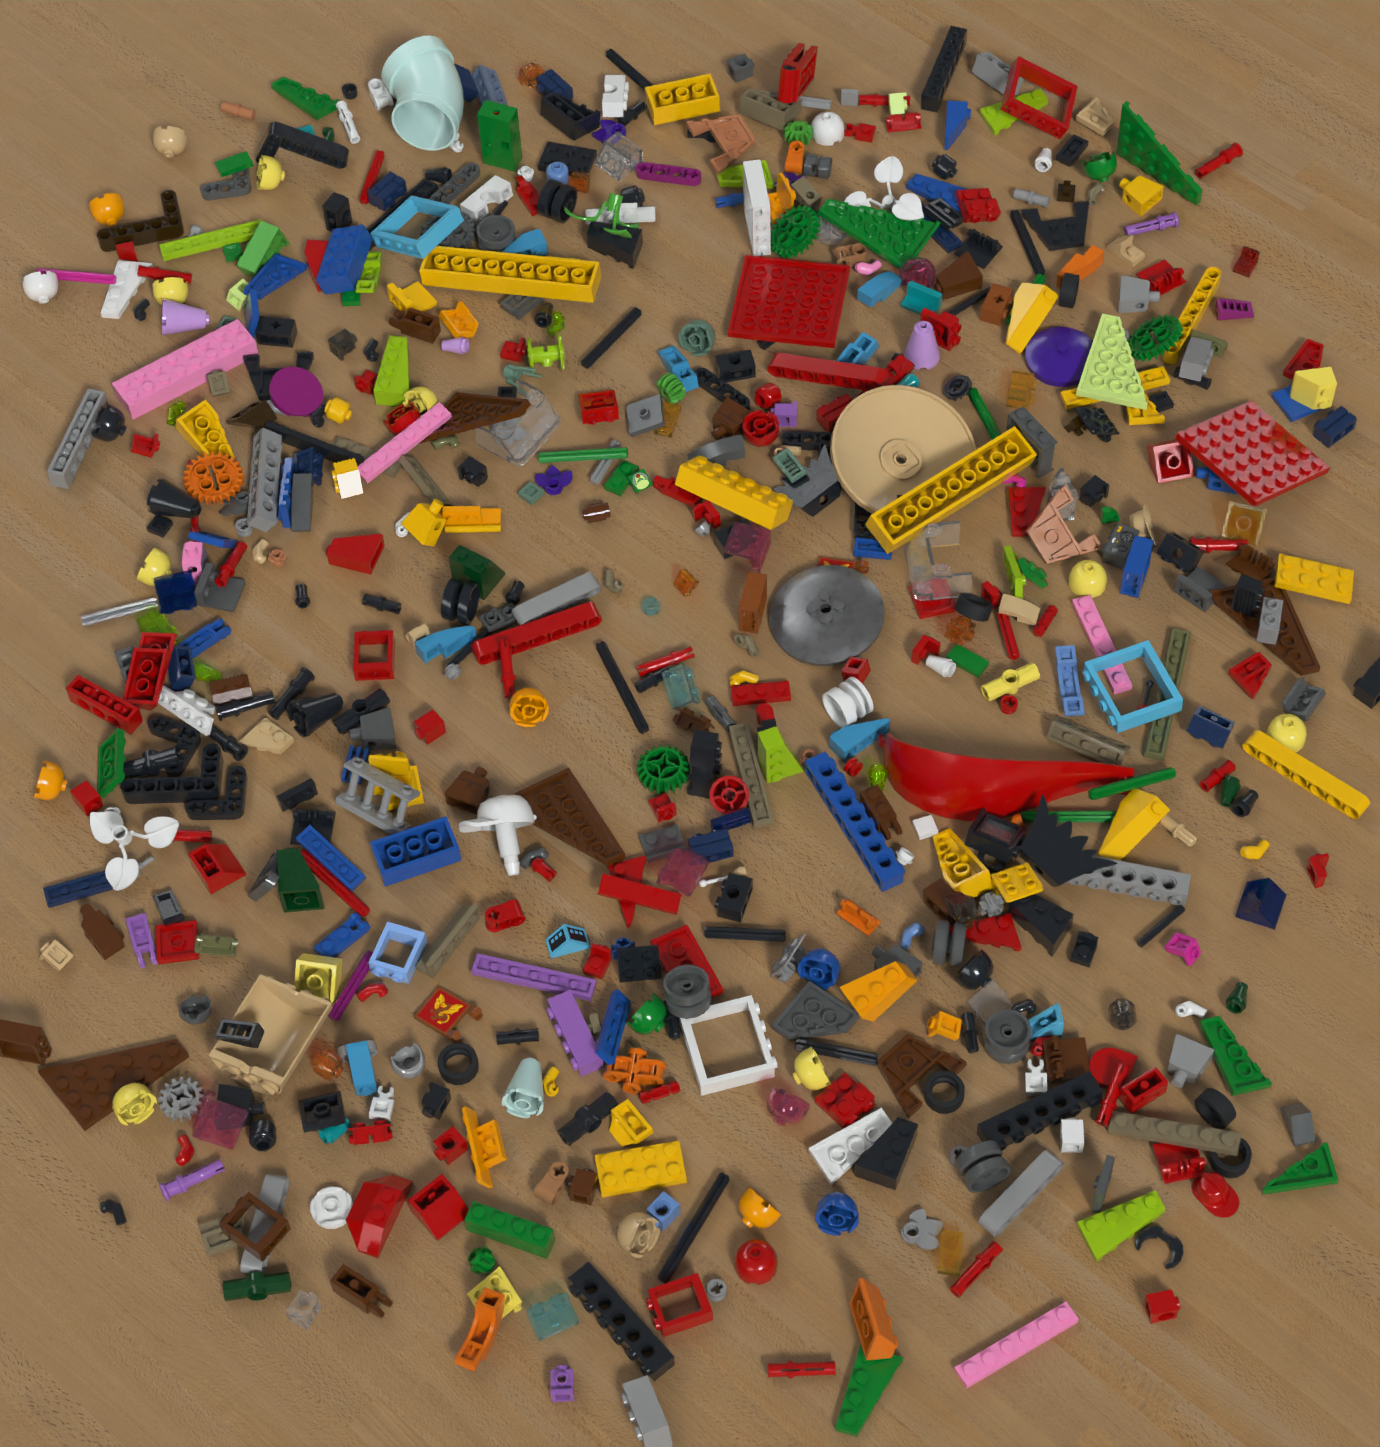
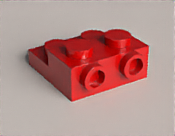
M989 188L957 190L955 193L965 223L993 222L1001 214L996 198H992Z
M927 308L921 311L920 321L931 323L938 346L951 351L954 346L960 343L961 337L958 336L962 325L959 324V318L945 311L941 315Z
M615 390L578 394L583 424L593 425L597 422L619 420Z
M844 1072L814 1098V1103L844 1129L857 1122L864 1112L868 1113L875 1105V1095L862 1083L859 1082L857 1084Z

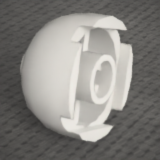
M822 112L813 119L811 128L813 138L817 144L831 146L834 145V142L838 140L840 142L843 139L844 122L839 115L833 112Z
M40 271L34 272L23 278V290L29 299L43 304L49 302L57 294V275L50 271H46L47 274L42 275Z

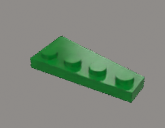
M286 77L271 83L272 90L316 120L337 110L336 103L341 101L338 99L334 101L327 94L320 95L316 93L315 89L304 88L301 83Z
M1220 1016L1200 1020L1198 1025L1208 1046L1214 1049L1213 1057L1231 1096L1270 1088L1272 1082L1268 1077L1265 1078L1258 1064L1256 1062L1253 1063L1248 1057L1247 1050L1235 1040L1236 1036Z
M860 1345L835 1431L855 1437L859 1435L876 1403L879 1402L884 1390L894 1377L896 1370L902 1364L904 1357L893 1354L892 1358L866 1360L862 1345Z

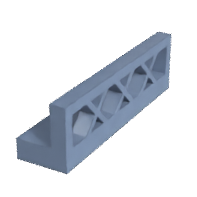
M479 65L472 73V77L479 91L477 97L480 106L483 105L485 100L508 106L496 71Z

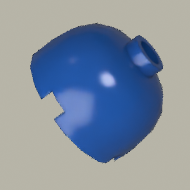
M816 948L808 951L798 963L797 970L801 979L804 977L808 982L811 981L821 989L827 990L830 986H834L838 980L840 963L838 958L829 950Z
M833 1192L825 1195L818 1202L815 1211V1222L818 1223V1228L827 1234L835 1236L841 1235L840 1232H852L859 1222V1213L855 1201L845 1193Z

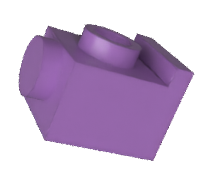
M794 401L793 404H775V408H771V412L779 420V427H797V401Z
M558 1365L555 1370H551L550 1394L552 1402L574 1401V1371L569 1369L567 1365Z

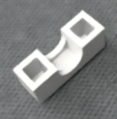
M605 75V93H603L602 99L603 117H623L624 110H627L629 82H626V75Z
M495 175L460 204L461 212H465V216L470 215V218L478 225L481 220L490 216L487 204H500L504 200L508 201L513 196L510 182Z

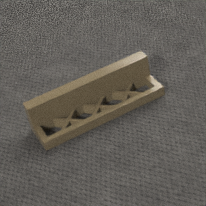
M1060 716L1052 721L1046 737L1051 741L1102 763L1120 766L1125 755L1131 749L1128 745Z
M473 903L470 908L463 905L415 965L416 970L432 979L437 975L480 920L478 905Z

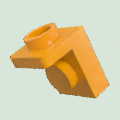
M939 1011L934 1016H931L927 1022V1036L933 1037L935 1034H939L956 1041L960 1035L962 1020Z

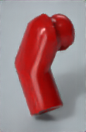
M382 982L369 984L357 993L356 996L361 1002H364L375 993L379 997L385 996L388 993V989Z
M1052 1036L1037 1037L1030 1047L1031 1054L1035 1057L1041 1056L1044 1052L1043 1041L1050 1040Z
M182 1135L177 1139L181 1150L175 1161L179 1166L189 1163L195 1153L194 1147L187 1135Z

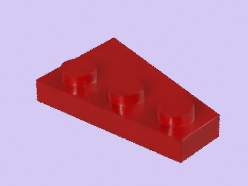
M1307 338L1283 370V376L1293 380L1295 371L1320 368L1324 345Z
M1046 487L1009 488L1012 537L1028 536L1026 530L1037 518Z

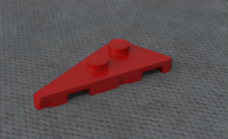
M646 856L632 858L608 866L610 876L642 883ZM618 900L626 927L629 928L634 919L636 905Z
M1011 913L975 920L971 929L966 930L965 938L969 939V942L983 945L990 944L998 948L1006 946L1014 948V951H1021V944ZM954 925L950 926L949 933L953 934Z

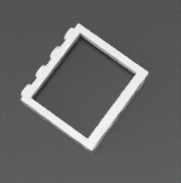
M761 160L743 161L744 213L753 256L771 255L770 202Z
M752 995L710 1005V1008L704 1014L696 1018H679L701 1096L775 1077V1068H778L775 1056L771 1057V1042L769 1038H765L764 1032H766L764 1021L759 1020L760 1008L758 1002L754 1003ZM749 1010L765 1064L707 1079L691 1024Z

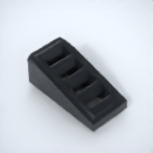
M222 1019L215 1038L250 1048H258L264 1035V1029L259 1023ZM230 1026L231 1028L229 1030V1033L226 1034L227 1029Z

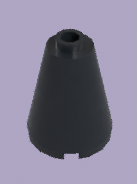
M161 478L157 480L159 483L156 486L153 485L147 498V505L150 506L148 512L151 514L194 519L201 513L200 502L170 481Z
M333 692L292 700L287 704V713L289 720H294L296 724L293 727L300 736L307 737L340 712L344 703L342 697Z

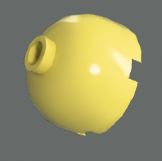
M261 155L262 158L259 159L257 176L260 179V182L256 181L257 189L264 191L273 190L279 185L280 181L284 180L285 171L282 170L281 164L277 159Z
M164 278V282L159 283V280H157L152 285L154 298L160 305H162V299L183 304L188 297V282L184 283L182 278Z
M426 387L412 388L403 396L405 397L403 405L406 407L409 405L408 402H414L420 417L439 403L434 392Z
M154 548L144 562L146 563L143 568L141 567L137 580L149 586H157L164 580L168 581L173 573L170 570L172 566L171 559L162 550Z
M1083 560L1072 567L1069 575V588L1074 594L1079 597L1091 595L1092 598H1095L1105 591L1107 575L1100 563L1093 560Z
M1293 714L1276 716L1271 720L1266 731L1268 736L1294 752H1298L1303 748L1307 738L1305 724L1299 717Z
M812 1046L798 1054L794 1062L796 1072L792 1073L798 1085L802 1083L809 1090H820L831 1085L828 1074L825 1075L824 1066Z
M130 1083L121 1087L113 1097L112 1108L120 1123L128 1125L131 1122L139 1124L155 1110L153 1105L154 1102L157 1104V1100L147 1086L140 1083Z

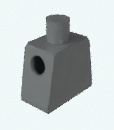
M390 708L362 715L360 717L361 727L349 729L351 741L363 739L364 749H396Z
M878 945L872 951V955L877 959L874 962V971L897 961L907 965L915 977L922 973V962L897 945H894L888 951Z

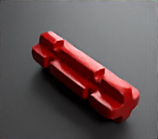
M1049 605L1034 627L1033 633L1036 637L1044 635L1058 613L1055 605Z
M673 1081L669 1085L664 1084L651 1088L650 1091H642L639 1093L641 1103L645 1104L651 1102L650 1100L652 1099L655 1101L670 1096V1093H679L680 1086L677 1081Z

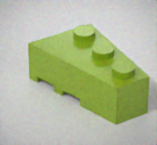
M777 726L758 732V763L767 784L804 772L795 752L786 742Z

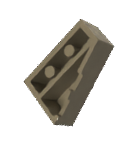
M749 88L741 96L739 113L784 131L787 124L792 123L800 115L802 97L798 102L782 103L777 100V96L770 95L769 91Z

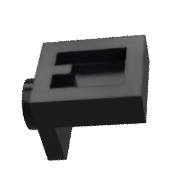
M1079 931L1070 962L1090 968L1099 938L1092 933Z

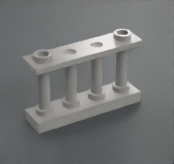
M354 757L344 763L343 767L352 771L348 790L336 796V804L391 835L412 828V825L404 820L408 802L420 795L419 791L366 763L361 758ZM359 776L368 780L364 798L355 793ZM375 785L384 789L380 807L371 802ZM391 794L401 798L396 816L388 812Z

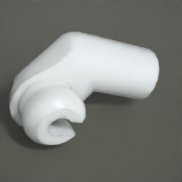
M458 132L454 141L449 146L456 153L461 152L464 147L463 143L460 144V141H458L460 137Z
M409 512L396 523V534L399 537H404L408 533V530L401 523L409 515Z
M1187 1001L1177 1005L1175 1012L1179 1017L1194 1014L1203 1019L1207 1009L1192 1001Z

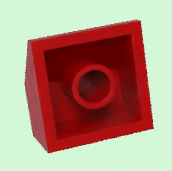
M1174 439L1147 445L1149 463L1158 484L1194 477L1191 452L1178 440Z

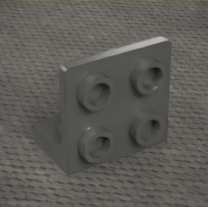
M206 562L194 592L198 606L234 612L246 584L245 580L230 577L224 588L218 587L215 584L218 572H216L213 563Z
M1197 567L1188 577L1181 574L1177 578L1174 592L1203 612H1206L1214 604L1212 600L1213 594L1209 591L1228 586L1200 567Z

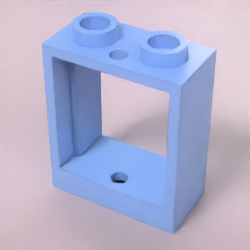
M387 921L368 962L371 973L377 977L391 978L397 983L404 982L409 984L416 969L415 965L419 962L427 945L426 933ZM389 939L414 946L404 968L380 961Z

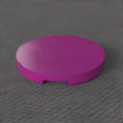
M286 367L274 374L269 384L270 399L273 405L280 412L288 416L308 417L321 405L323 400V389L319 380L311 372L300 367Z

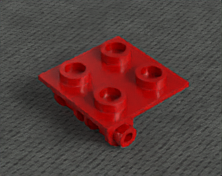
M1165 259L1136 274L1139 279L1148 280L1150 282L1149 289L1160 292V296L1186 283L1182 277L1184 274L1183 269H1174Z
M1166 1143L1152 1145L1164 1184L1198 1178L1203 1173H1206L1204 1169L1206 1162L1204 1157L1200 1156L1198 1149Z

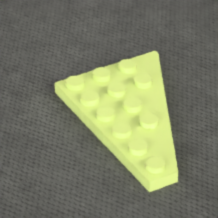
M1102 313L1076 395L1147 410L1148 401L1146 402L1144 389L1141 386V380L1138 371H1136L1135 361L1131 356L1132 352L1129 343L1126 341L1120 317Z

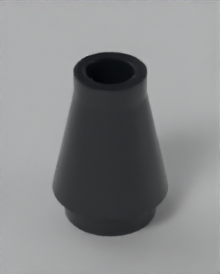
M447 167L427 169L425 171V178L445 184L452 178V172Z
M544 303L535 315L537 326L546 328L552 323L553 305L551 303Z
M1249 790L1234 800L1232 803L1233 813L1238 817L1249 815L1259 797L1258 793L1254 790Z

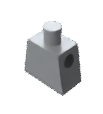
M1121 275L1118 313L1146 312L1148 302H1159L1160 292L1149 291L1150 282L1148 280Z
M1176 1034L1167 1072L1173 1075L1171 1084L1177 1088H1182L1185 1081L1195 1084L1211 1063L1214 1049Z

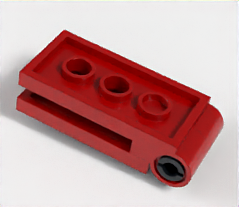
M798 43L795 48H792L787 59H784L780 69L777 96L779 102H798L815 76L818 46L811 45L804 54L805 44Z

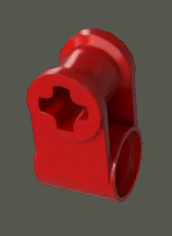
M515 899L490 907L485 912L486 928L494 933L519 926L526 920L519 901Z

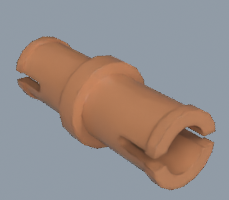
M222 101L220 106L222 112L233 114L237 118L243 117L253 121L256 115L254 109L242 107L241 104L235 105Z

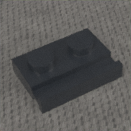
M941 198L929 203L928 206L925 205L923 208V213L935 222H941L940 226L947 231L964 223L962 214Z

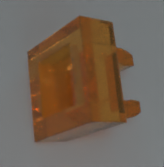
M574 171L571 176V186L575 187L579 192L587 193L590 185L589 173Z
M682 569L679 571L673 585L684 596H689L692 590L696 589L699 581L686 569Z

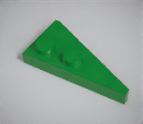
M1323 1143L1316 1151L1307 1154L1302 1161H1298L1286 1169L1278 1178L1269 1181L1262 1188V1194L1266 1195L1337 1184L1338 1176L1328 1143Z

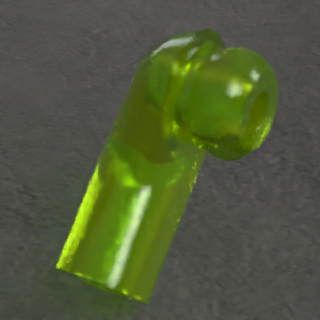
M561 312L553 314L554 325L546 329L551 337L565 326V318Z

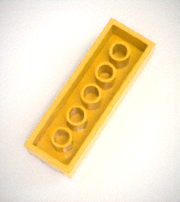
M696 456L680 465L675 482L676 486L770 530L788 520L793 500L789 499L787 495L776 493L768 486H761L755 483L753 479L740 476L738 472L729 471L720 464L707 461L708 459L703 456Z

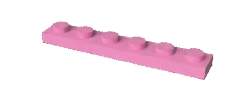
M440 402L357 466L360 477L368 484L395 463L401 455H405L452 418L451 413Z
M1091 595L1072 599V606L1096 658L1115 652L1114 644ZM1123 664L1102 670L1113 695L1132 690V683Z
M1064 1302L954 1367V1371L967 1389L1077 1324L1079 1318L1069 1304Z

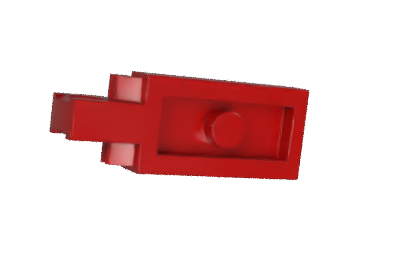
M522 175L515 177L518 197L531 216L539 214L537 210L539 193L530 182L526 183Z
M656 475L654 478L653 487L658 489L660 493L677 501L695 507L702 499V497L676 486V478L674 477L665 479Z

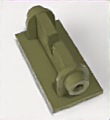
M1192 331L1191 337L1213 341L1211 346L1214 349L1213 355L1223 357L1224 351L1228 347L1226 340L1200 331Z
M201 933V935L195 936L194 953L236 957L238 939H234V936L216 937Z

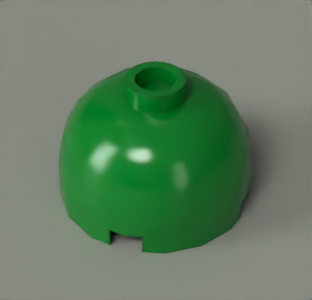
M1109 152L1099 153L1090 156L1091 160L1087 162L1086 159L1081 161L1086 176L1092 180H1099V182L1109 180V176L1114 174L1117 168L1115 152H1112L1111 155Z
M655 993L651 996L654 1000L651 1002L648 999L632 1016L634 1022L628 1021L626 1023L638 1034L648 1035L654 1030L658 1033L666 1024L663 1021L667 1015L666 1006Z

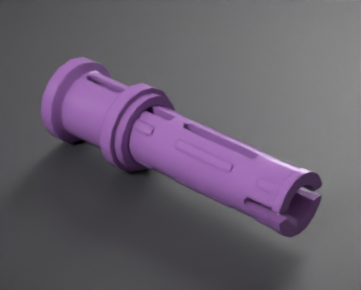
M1175 211L1165 216L1158 215L1153 220L1124 226V232L1127 236L1156 229L1163 231L1165 228L1172 226L1178 227V216Z
M219 1158L184 1176L177 1175L175 1179L165 1184L160 1183L159 1187L167 1202L170 1200V1197L181 1192L183 1194L186 1193L189 1187L224 1172L225 1169Z

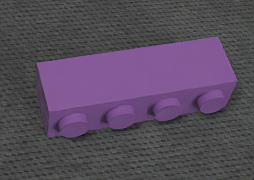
M571 990L547 999V1015L550 1020L553 1019L555 1022L553 1026L557 1036H561L563 1039L561 1043L565 1053H570V1063L573 1070H578L580 1077L604 1068L603 1060L595 1053L597 1045Z

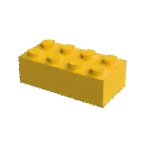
M711 73L645 87L646 104L654 125L720 112V97Z

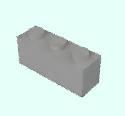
M990 52L978 54L972 73L977 75L980 80L987 82L990 87L1000 91L1004 96L1010 66ZM1020 76L1018 78L1015 95L1019 94V91L1024 80V78Z
M1195 337L1190 338L1181 363L1179 377L1200 382L1202 376H1206L1214 353V349L1211 348L1213 341Z

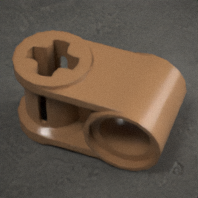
M861 243L838 246L833 250V255L837 259L836 264L849 265L851 268L855 267L856 263L868 262L867 247Z
M563 1162L553 1163L545 1176L536 1185L533 1195L553 1206L569 1183L568 1166Z

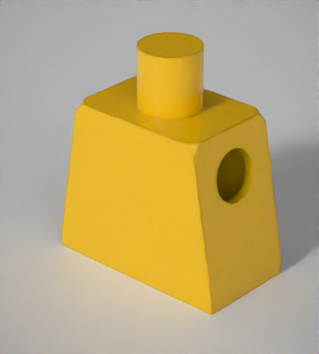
M1137 176L1133 181L1123 178L1119 184V187L1123 189V202L1140 217L1158 203L1163 196L1164 186L1143 176Z
M434 499L431 505L419 503L401 524L422 545L434 547L446 523V519L439 513L444 504L438 499Z

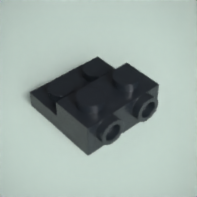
M340 1091L298 1100L304 1133L346 1123L344 1104Z

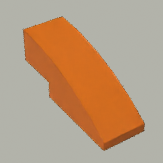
M1092 245L1084 255L1076 253L1057 274L1056 287L1061 288L1065 273L1079 275L1080 281L1094 272L1103 263L1104 250Z

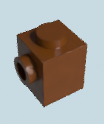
M577 1168L575 1175H571L569 1179L570 1200L592 1205L599 1183L598 1173L587 1168L583 1170Z

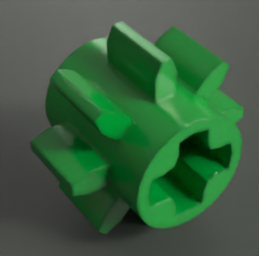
M485 1246L483 1248H474L468 1256V1263L471 1266L470 1270L478 1275L481 1272L484 1274L491 1271L495 1264L492 1250Z

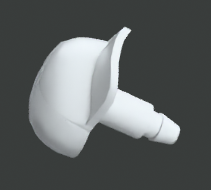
M500 795L488 798L480 804L477 811V819L462 821L458 826L460 832L463 833L496 831L500 858L504 859V867L508 876L519 874L520 861L518 860L520 849L516 828L535 823L534 820H536L537 816L533 814L530 804L522 796Z

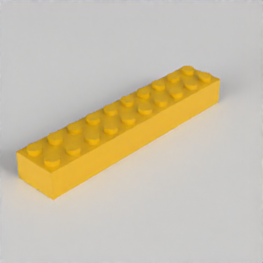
M436 246L423 259L419 270L422 285L590 303H594L602 277L600 263L594 261Z
M1014 426L870 515L865 525L886 553L889 554L1030 466L1037 454Z

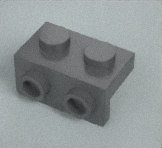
M1300 677L1282 701L1285 714H1293L1301 720L1307 721L1326 695L1325 690L1308 686L1305 678Z

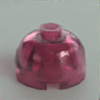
M913 257L901 267L900 278L903 285H908L910 281H914L931 288L936 280V269L927 258Z
M773 1087L767 1100V1109L774 1117L773 1121L781 1126H785L786 1123L794 1125L801 1122L808 1113L810 1104L793 1094L785 1093V1090Z

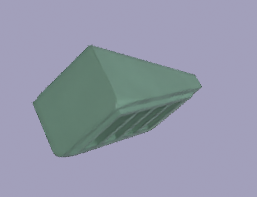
M788 448L772 457L776 467L791 483L807 474V471Z

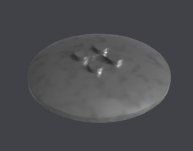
M823 565L809 568L790 578L775 595L769 614L771 631L779 647L795 660L814 666L839 665L846 663L850 657H858L863 654L878 638L885 618L883 599L875 584L862 573L838 565ZM823 608L831 609L828 613L821 612Z

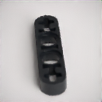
M698 368L694 371L697 375L699 387L722 403L726 399L724 394L731 393L733 396L730 399L750 410V399L706 368ZM712 384L720 385L718 388L710 387Z

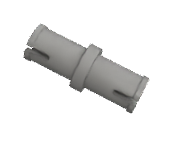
M1016 188L1013 196L1014 199L1045 208L1050 203V197L1036 194L1035 191L1029 192Z

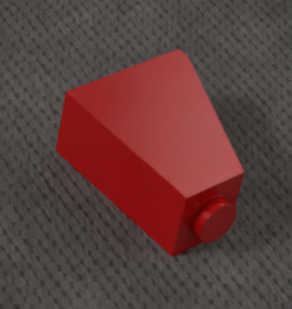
M371 534L334 538L331 545H328L326 549L329 564L371 575L385 547L383 535Z

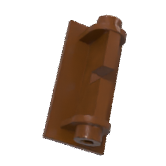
M686 707L683 709L676 708L680 713L679 715L675 714L673 717L675 725L688 730L690 725L693 724L691 729L693 733L695 729L710 732V727L715 729L710 723L712 720L703 715L699 718L694 715V711Z

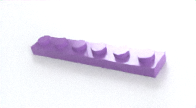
M478 953L471 970L472 975L555 994L571 990L574 998L587 1001L592 1000L597 985V980Z

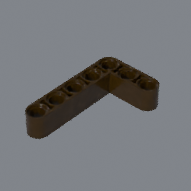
M173 190L162 192L161 201L165 215L163 217L100 229L97 232V238L101 250L105 252L115 251V245L133 241L134 246L181 237L184 234V227L176 193Z

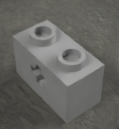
M1264 597L1256 642L1276 645L1283 600Z

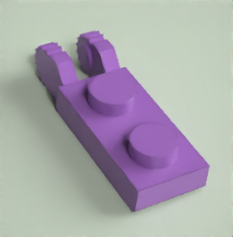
M146 913L125 918L140 968L145 967V960L142 954L150 952V959L153 965L157 964L154 951L156 949Z

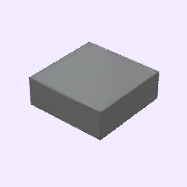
M842 89L841 105L858 106L859 90Z

